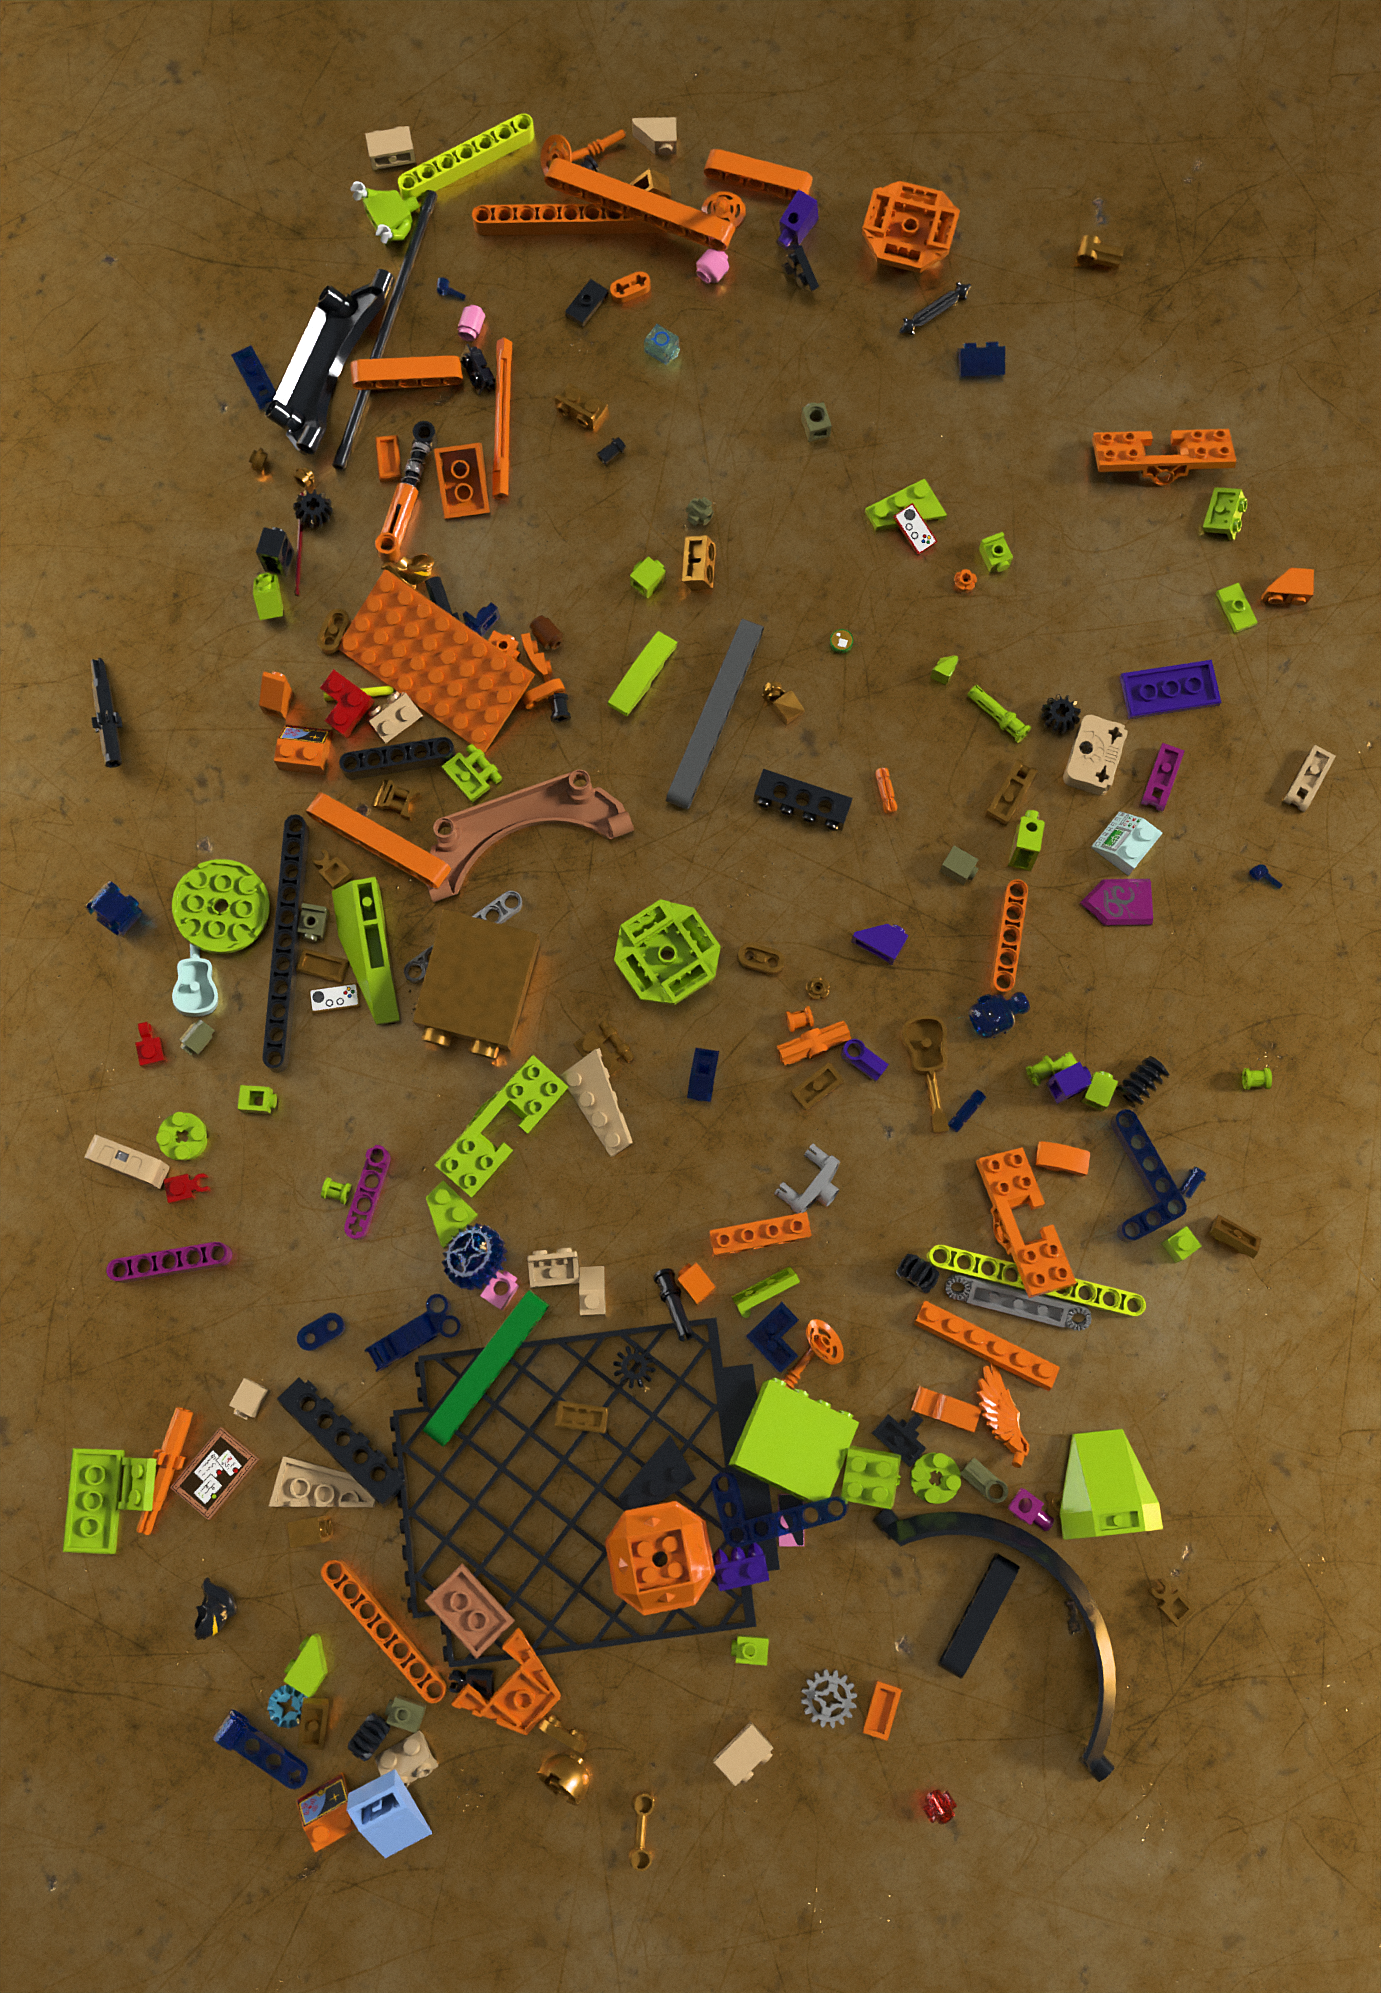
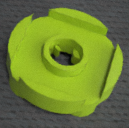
M176 1112L162 1122L156 1135V1140L161 1151L167 1157L175 1161L192 1160L197 1158L206 1148L208 1140L207 1129L203 1121L191 1113ZM187 1131L188 1135L186 1136L189 1137L188 1140L178 1143V1133Z
M943 1453L924 1454L913 1464L910 1476L912 1490L920 1499L928 1503H945L956 1495L961 1486L960 1470L955 1461ZM932 1471H936V1474L940 1472L942 1475L940 1478L941 1483L935 1486V1483L932 1485L929 1482Z

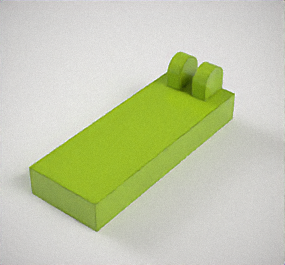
M789 1266L731 1297L741 1316L748 1318L751 1315L750 1308L800 1283L797 1274Z

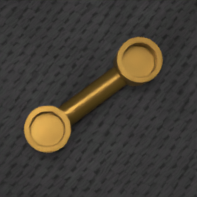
M639 1793L632 1800V1808L636 1812L635 1844L629 1853V1862L639 1872L646 1871L652 1863V1857L645 1849L646 1816L652 1813L655 1803L654 1799L647 1793Z

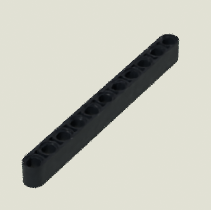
M297 814L287 817L284 823L263 1046V1062L271 1071L276 1073L284 1071L289 1063L297 977L296 967L300 935L297 930L304 899L309 844V827L303 817ZM296 824L302 825L298 832H292L293 826ZM293 847H300V851L297 854H290V850ZM293 869L298 870L295 877H287L289 871ZM295 892L296 896L293 900H285L288 893ZM294 915L291 923H283L286 916ZM284 939H292V942L289 946L281 947V943ZM282 962H290L286 970H279ZM282 984H286L288 987L286 992L278 994L277 988ZM285 1008V1014L282 1017H275L277 1009ZM283 1031L281 1040L273 1041L274 1033ZM274 1055H281L280 1062L276 1065H271V1058Z

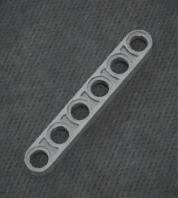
M507 891L472 917L486 920V914L494 910L499 913V918L495 923L503 924L521 910L523 905L522 898L515 891ZM516 897L518 905L514 908H508L505 906L506 899ZM433 945L405 965L404 975L410 983L418 984L424 981L429 963L428 956L432 953ZM418 966L422 969V973L418 978H411L409 976V969L411 967Z

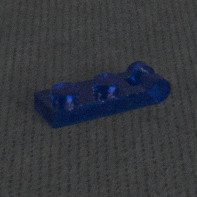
M250 345L231 354L260 410L266 407L265 404L272 401L276 390L253 347ZM267 389L268 393L260 396L259 392Z

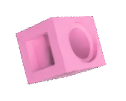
M506 1270L503 1274L497 1271L480 1296L503 1311L519 1288V1285L515 1283L517 1278ZM504 1282L508 1285V1291L506 1294L499 1296L495 1293V1287L498 1283Z

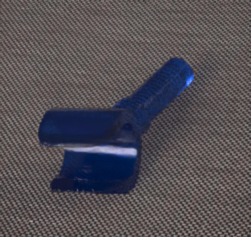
M444 277L438 278L436 290L439 295L450 294L465 300V294L449 287L450 282Z
M1263 864L1255 866L1249 871L1252 878L1257 881L1264 877L1278 889L1283 885L1268 873V868Z

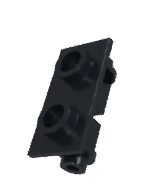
M466 344L461 355V364L466 369L472 386L475 387L478 395H481L484 387L488 389L495 387L496 379L489 367L481 368L487 366L481 349L477 347L470 348L469 344Z

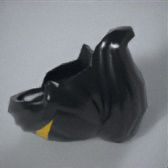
M208 1577L205 1578L201 1586L204 1600L201 1606L196 1607L198 1617L195 1621L194 1629L196 1632L194 1636L197 1640H205L218 1633L223 1628L226 1620L233 1617L237 1612V1604L233 1595L227 1589L211 1583Z

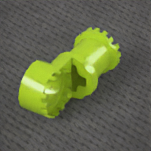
M1071 1052L1066 1053L1065 1056H1061L1062 1058H1058L1054 1062L1046 1055L1042 1061L1034 1066H1027L1026 1072L1027 1075H1031L1029 1076V1078H1032L1031 1081L1038 1086L1043 1079L1078 1062Z

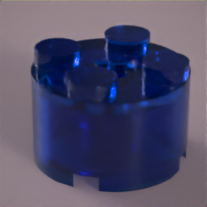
M108 881L89 900L85 908L90 914L95 912L97 914L96 920L105 928L123 937L142 916L141 913L143 911L138 907L139 902L129 894L125 897L119 892L120 888L116 884Z

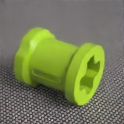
M1244 1068L1242 1072L1243 1088L1245 1090H1249L1251 1087L1270 1089L1272 1086L1270 1068H1264L1263 1070Z
M327 1177L322 1187L321 1198L326 1199L328 1197L339 1200L341 1204L345 1205L348 1201L352 1185L350 1183L345 1185L334 1182L332 1178Z

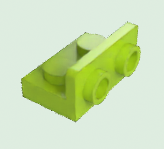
M1214 488L1203 525L1205 532L1225 533L1228 535L1229 540H1235L1236 533L1241 530L1242 512H1245L1247 509V498L1244 497L1242 489Z

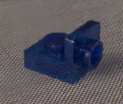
M492 602L487 607H482L479 610L477 618H474L467 611L462 614L465 621L464 624L481 636L500 618L498 607Z

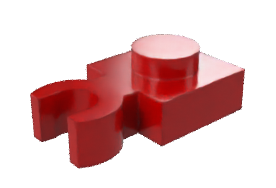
M200 1173L191 1180L189 1174H183L164 1179L168 1203L173 1204L194 1199L193 1191L200 1193L210 1191L208 1186H199L200 1180L206 1179L208 1176Z

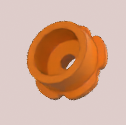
M963 569L961 572L956 573L954 577L955 585L958 590L967 592L975 587L974 584L977 582V577L970 570Z

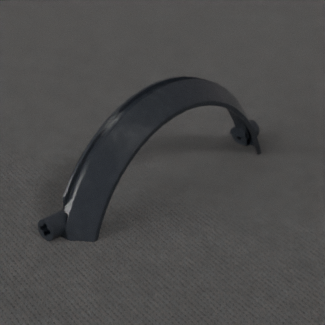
M883 1508L872 1518V1522L888 1540H894L900 1547L910 1542L942 1535L982 1537L1003 1543L1029 1556L1048 1570L1064 1587L1076 1604L1088 1628L1098 1667L1099 1694L1097 1713L1088 1745L1083 1749L1085 1752L1080 1762L1097 1782H1101L1108 1777L1115 1768L1113 1763L1104 1754L1111 1731L1116 1697L1115 1664L1112 1646L1097 1604L1072 1567L1057 1552L1037 1537L1017 1526L992 1517L965 1512H936L901 1520L892 1509Z

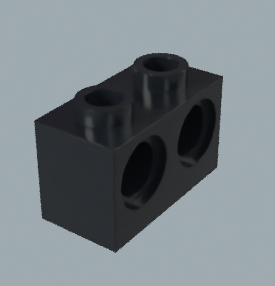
M263 527L256 550L260 563L265 572L287 577L294 554L286 532L280 528L272 527L270 529Z

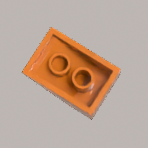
M473 443L434 449L444 518L490 513L482 444Z

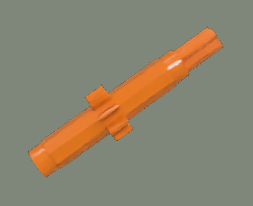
M176 1407L162 1448L154 1450L152 1459H156L152 1511L142 1512L136 1529L138 1533H143L144 1535L151 1534L158 1511L161 1510L174 1471L175 1469H182L185 1456H181L180 1453L194 1413L191 1410Z

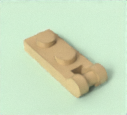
M1314 745L1283 801L1289 805L1292 803L1298 806V810L1305 812L1336 756ZM1298 790L1306 794L1304 799L1296 795Z

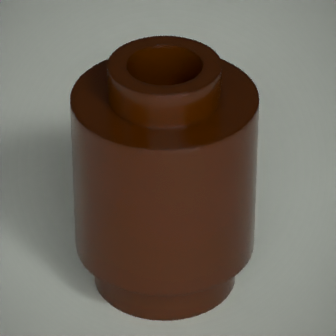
M540 615L530 624L531 633L546 650H554L562 644L563 633L549 618Z

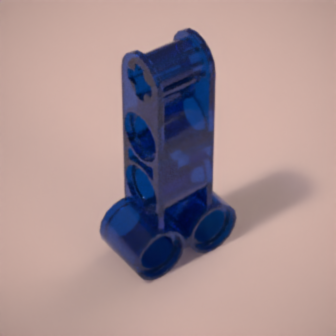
M441 1294L431 1295L426 1301L427 1311L364 1350L365 1353H369L377 1367L376 1372L389 1367L441 1334L449 1339L458 1338L462 1334V1321L453 1315H448L451 1310V1303L447 1297ZM437 1299H442L445 1303L444 1309L441 1312L433 1310V1303ZM450 1320H454L457 1324V1329L452 1334H448L445 1331V1325Z
M234 1709L230 1710L213 1736L214 1741L229 1751H236L290 1789L302 1787L308 1775L307 1764L253 1727L249 1719L242 1713ZM256 1739L260 1744V1748L250 1750L246 1745V1741ZM270 1754H277L281 1758V1763L272 1765L268 1762L267 1757ZM299 1770L300 1775L295 1779L291 1778L292 1772Z

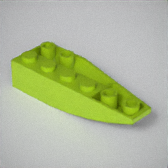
M376 877L350 881L332 891L338 937L376 1025L399 1022L400 1015L380 885Z

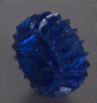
M476 1223L474 1227L467 1224L466 1230L459 1229L458 1236L451 1235L453 1241L451 1244H446L448 1251L442 1253L446 1259L441 1263L445 1267V1274L452 1283L461 1289L466 1288L473 1291L474 1288L482 1290L483 1284L490 1285L491 1278L498 1279L496 1273L498 1270H503L501 1263L507 1261L503 1255L508 1251L504 1247V1240L496 1230Z

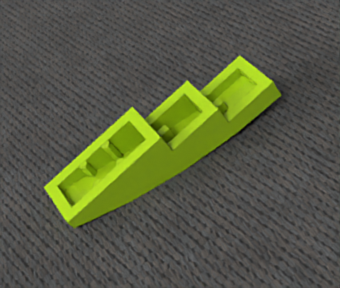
M657 631L628 670L607 705L628 716L649 690L651 682L662 670L665 661L676 649L678 642Z

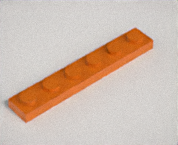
M924 1301L914 1322V1325L1047 1391H1050L1053 1387L1060 1369L1059 1366L942 1308Z

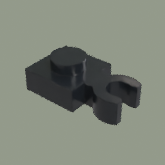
M468 1668L466 1674L459 1670H452L450 1672L449 1680L458 1682H451L450 1692L458 1693L468 1683L485 1698L490 1699L493 1696V1670Z

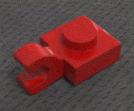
M148 1022L139 1023L138 1030L142 1041L135 1042L140 1066L144 1067L166 1062L161 1038H153L151 1024H148Z

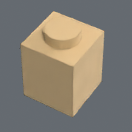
M244 1378L229 1406L235 1408L234 1414L246 1420L248 1416L256 1417L270 1390L250 1379Z

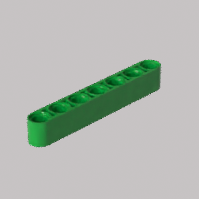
M530 1290L523 1296L423 1429L425 1434L442 1447L446 1445L550 1306L548 1303Z

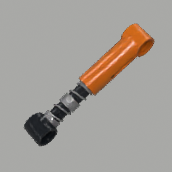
M420 421L413 427L414 439L412 451L410 452L411 459L407 461L404 470L405 477L401 478L402 483H398L381 534L375 540L379 558L383 562L393 563L401 555L400 547L418 496L416 484L420 482L418 478L422 476L423 464H426L424 461L425 457L437 446L438 440L435 428L428 421ZM423 435H430L427 438H421ZM388 545L393 546L390 550H383Z

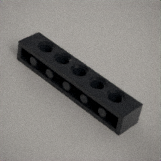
M300 1377L296 1379L277 1398L279 1404L385 1508L404 1487V1474L397 1467L391 1469L385 1463L388 1460L379 1449L373 1451L368 1446L370 1441L360 1431L356 1434L350 1428L353 1424L343 1414L339 1417L333 1411L335 1406L326 1397L321 1399L316 1394L318 1389L309 1380L304 1382ZM305 1402H315V1406L312 1410H302V1406ZM325 1418L332 1419V1424L329 1428L322 1429L319 1427L321 1420ZM346 1435L350 1437L347 1445H337V1440L340 1436ZM358 1453L368 1455L367 1460L362 1464L354 1462V1458ZM377 1470H382L385 1472L383 1480L373 1481L372 1474Z

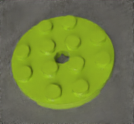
M214 859L198 864L197 867L180 879L173 893L172 913L179 932L190 944L209 953L227 954L246 948L261 935L269 919L270 902L264 883L252 869L233 860ZM218 901H225L228 904V908L226 911L219 913L214 909L215 904Z

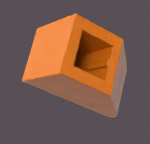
M1290 568L1267 587L1261 596V601H1268L1270 604L1291 603L1294 606L1307 604L1314 592V569Z
M263 672L259 706L264 714L285 720L293 701L294 693L283 674Z
M688 1263L678 1272L679 1278L677 1283L696 1305L716 1288L697 1263L693 1266Z

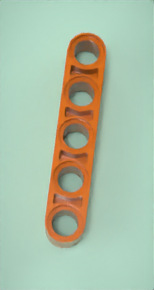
M712 149L710 151L703 171L709 179L792 200L798 190L808 195L813 181L812 176L807 172L720 149Z
M458 356L360 359L350 363L352 386L358 390L454 386L463 382L461 359Z
M1020 879L1012 880L1007 885L1003 894L990 980V990L998 997L1006 996L1015 984L1028 896V886ZM1010 889H1018L1021 893V896H1013L1010 892ZM1007 912H1015L1018 916V919H1010L1007 916ZM1011 934L1015 942H1007L1003 935ZM1000 957H1008L1011 960V965H1003ZM996 980H1005L1008 988H1000Z

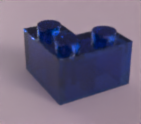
M783 1302L745 1336V1339L778 1374L798 1357L781 1338L799 1321Z

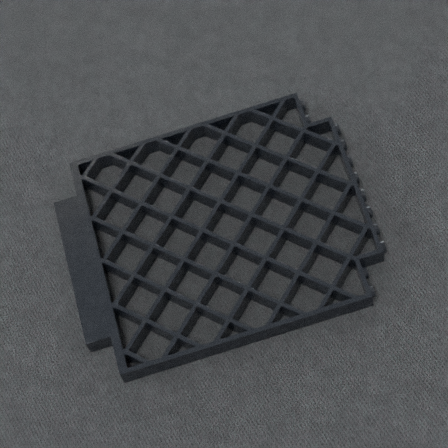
M717 1318L689 1321L691 1328L707 1326L709 1342H706L693 1332L694 1336L692 1338L703 1347L680 1377L650 1354L667 1331L676 1330L673 1323L523 1342L517 1350L535 1348V1350L523 1365L511 1357L508 1362L519 1370L496 1400L484 1393L482 1398L491 1406L468 1436L460 1429H457L454 1434L461 1438L463 1442L440 1471L415 1452L412 1447L424 1433L423 1429L485 1347L418 1356L419 1362H415L416 1377H420L421 1387H417L418 1401L423 1402V1407L393 1410V1416H390L391 1432L395 1431L396 1442H392L393 1456L398 1458L397 1468L405 1476L403 1479L405 1485L401 1489V1493L397 1495L398 1508L403 1509V1519H400L399 1523L401 1535L405 1534L406 1545H402L403 1560L408 1561V1571H405L404 1575L406 1587L410 1586L411 1597H407V1608L409 1613H413V1619L437 1616L432 1609L421 1611L418 1582L430 1592L438 1588L424 1574L444 1548L449 1546L477 1569L473 1574L476 1579L482 1573L511 1597L504 1607L507 1612L515 1602H518L547 1626L532 1645L537 1656L757 1627L751 1585L741 1587L742 1595H738L732 1589L724 1590L735 1601L718 1624L703 1625L683 1608L671 1610L656 1632L645 1634L638 1632L619 1616L627 1602L623 1600L617 1609L612 1611L583 1587L607 1556V1551L602 1543L576 1522L599 1492L625 1511L620 1500L603 1486L626 1456L643 1468L645 1463L630 1451L654 1420L684 1443L680 1450L682 1455L689 1447L719 1471L696 1503L681 1491L675 1492L678 1497L692 1507V1512H699L727 1535L717 1550L721 1549L723 1551L729 1542L734 1539L735 1545L739 1546L744 1551L746 1557H748L750 1544L754 1541L761 1547L764 1553L767 1570H780L769 1484L729 1466L745 1424L757 1400L753 1364L723 1367ZM658 1332L646 1348L649 1350V1354L644 1359L654 1358L655 1362L653 1363L673 1378L676 1383L654 1412L650 1411L623 1389L630 1379H627L623 1385L620 1383L617 1385L589 1362L606 1339L620 1337L635 1349L638 1344L628 1336ZM597 1340L584 1358L567 1345ZM560 1345L578 1359L580 1363L556 1393L528 1371V1369L545 1347ZM640 1346V1353L642 1354L646 1349ZM707 1350H710L717 1404L712 1403L684 1381ZM474 1356L461 1373L445 1361L447 1359ZM437 1361L457 1377L434 1408L431 1407L427 1362ZM635 1362L629 1371L635 1373L641 1366V1363ZM585 1366L615 1389L602 1407L608 1408L618 1394L621 1393L650 1416L626 1448L608 1433H599L622 1451V1454L599 1483L569 1460L590 1431L583 1430L565 1455H562L535 1433L558 1401H566L562 1398L563 1394ZM524 1374L553 1396L530 1428L501 1406V1403ZM680 1385L711 1408L688 1440L657 1416ZM496 1410L526 1432L503 1463L499 1462L473 1441ZM428 1412L427 1417L404 1444L402 1415ZM715 1412H718L725 1467H721L692 1444ZM530 1437L560 1460L537 1491L507 1468ZM468 1446H471L498 1468L475 1499L445 1476ZM405 1452L435 1476L412 1508L410 1505ZM565 1464L595 1488L572 1519L542 1496V1493ZM502 1473L533 1496L510 1527L480 1504ZM723 1475H726L733 1531L727 1529L700 1507ZM440 1482H443L470 1504L447 1535L418 1512ZM537 1500L568 1524L545 1555L514 1532ZM475 1509L505 1532L482 1563L452 1540ZM412 1517L442 1541L418 1573ZM571 1528L603 1552L580 1583L576 1582L549 1560V1557ZM509 1537L539 1560V1563L517 1591L487 1568V1565ZM659 1551L653 1559L654 1563L657 1564L665 1553ZM543 1565L547 1566L575 1589L552 1620L521 1596ZM713 1576L711 1581L718 1586L717 1578ZM578 1593L610 1617L592 1641L578 1642L556 1624ZM743 1604L745 1620L728 1622L739 1605ZM677 1613L695 1626L664 1631ZM440 1620L441 1634L446 1635L447 1646H443L444 1662H449V1668L514 1659L505 1651L503 1653L481 1655L477 1659L470 1652L466 1658L456 1659L454 1634ZM614 1621L631 1634L630 1636L601 1639ZM550 1630L568 1643L537 1648ZM498 1637L493 1643L503 1650L502 1646L505 1641Z

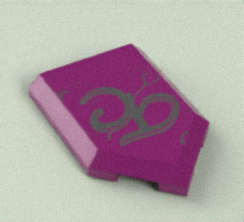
M1102 879L1080 902L1104 926L1153 924L1150 879Z

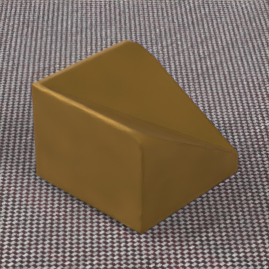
M791 689L776 699L772 705V709L786 725L805 712Z

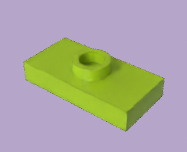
M1239 583L1216 592L1234 633L1257 625L1256 617Z

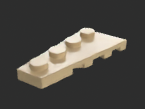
M597 1048L562 1073L560 1077L568 1086L569 1092L612 1157L633 1142L623 1113H620L617 1105L616 1093L610 1085L608 1070L604 1068L601 1059L602 1053L600 1048Z
M283 1456L268 1507H375L376 1500L349 1473Z

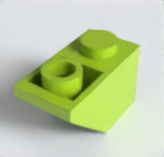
M262 573L254 578L253 597L259 619L265 620L283 616V604L277 574Z
M317 1633L311 1637H305L298 1649L302 1651L297 1660L292 1659L284 1671L287 1674L284 1682L309 1698L315 1694L328 1673L321 1636Z

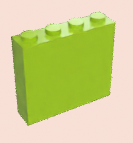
M773 1378L772 1380L763 1381L729 1466L812 1506L825 1508L859 1422L852 1419L853 1415L846 1411L839 1410L837 1412L831 1409V1404L823 1400L817 1399V1401L808 1398L809 1394L803 1390L787 1388L786 1383L780 1379Z

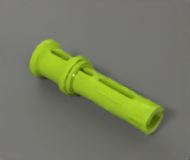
M978 685L969 691L967 696L1000 723V728L1007 730L1014 736L1017 743L1028 734L1031 726L1022 723L1014 712L1005 710Z

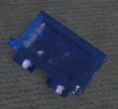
M985 342V347H977V343H963V348H957L960 377L1005 374V346H999V342Z

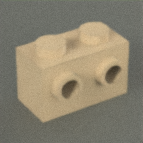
M409 126L395 127L394 129L383 131L377 130L365 134L373 170L416 162Z
M750 1722L713 1760L735 1786L739 1782L743 1785L753 1776L754 1773L751 1770L758 1763L762 1766L771 1758L772 1753L770 1751L773 1749V1746L754 1724Z

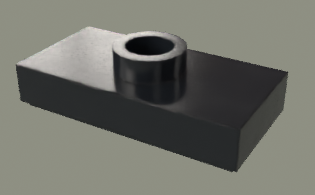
M590 279L565 310V316L584 327L609 295V290Z

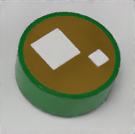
M845 629L834 631L830 638L831 649L839 654L850 651L853 645L852 634Z

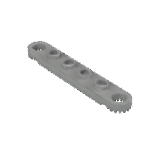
M959 1273L950 1275L945 1283L946 1293L954 1300L966 1301L969 1304L1059 1327H1068L1075 1331L1085 1330L1091 1324L1090 1310L1078 1303L1046 1295L1029 1298L1026 1290ZM960 1281L965 1288L962 1291H954L951 1288L953 1282ZM1081 1312V1314L1084 1313L1086 1318L1082 1322H1076L1072 1319V1315Z

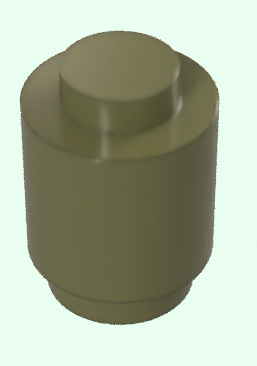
M199 1019L196 1023L193 1022L179 1039L182 1042L180 1047L191 1056L194 1052L199 1055L212 1039V1034L215 1030Z

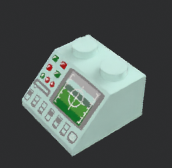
M1120 811L1091 848L1129 876L1158 840L1162 832L1144 818Z

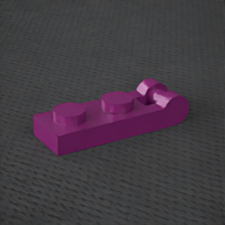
M1165 743L1161 744L1140 804L1145 806L1150 804L1163 812L1185 750ZM1153 790L1161 792L1160 798L1152 795Z

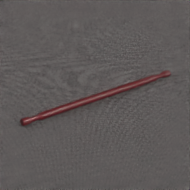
M298 519L295 596H299L303 530L300 522L301 519Z

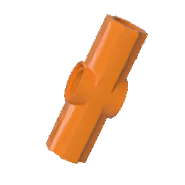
M843 1020L822 1029L815 1028L801 1034L799 1038L778 1045L776 1048L781 1062L784 1066H787L807 1057L809 1059L818 1057L828 1052V1049L851 1040L847 1024Z

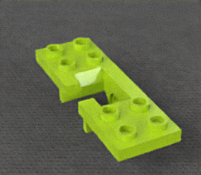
M531 1055L501 1090L497 1091L477 1110L463 1133L434 1165L472 1198L513 1151L504 1142L497 1148L481 1134L483 1129L506 1105L522 1119L518 1126L528 1134L568 1089V1086L534 1055Z

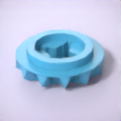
M290 1685L279 1687L269 1698L267 1710L269 1711L270 1719L278 1727L292 1728L299 1725L303 1697L307 1696ZM293 1696L292 1706L295 1708V1710H298V1712L289 1711L285 1716H283L284 1707L281 1706L282 1704L280 1703L288 1702V1700L291 1699V1697Z

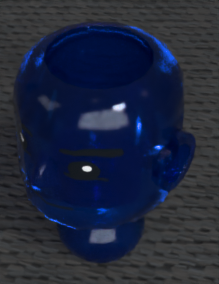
M1023 992L1014 993L1008 1000L1000 994H986L977 999L978 1002L969 1008V1017L978 1035L983 1039L995 1038V1036L1001 1033L1006 1034V1031L1015 1025V1015L1027 1013L1030 1010V1005Z

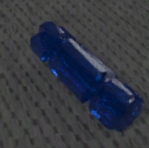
M975 1090L970 1096L971 1099H968L955 1114L956 1117L954 1116L949 1121L948 1125L953 1131L958 1132L964 1125L963 1123H966L977 1110L978 1105H981L986 1099V1096L981 1091Z

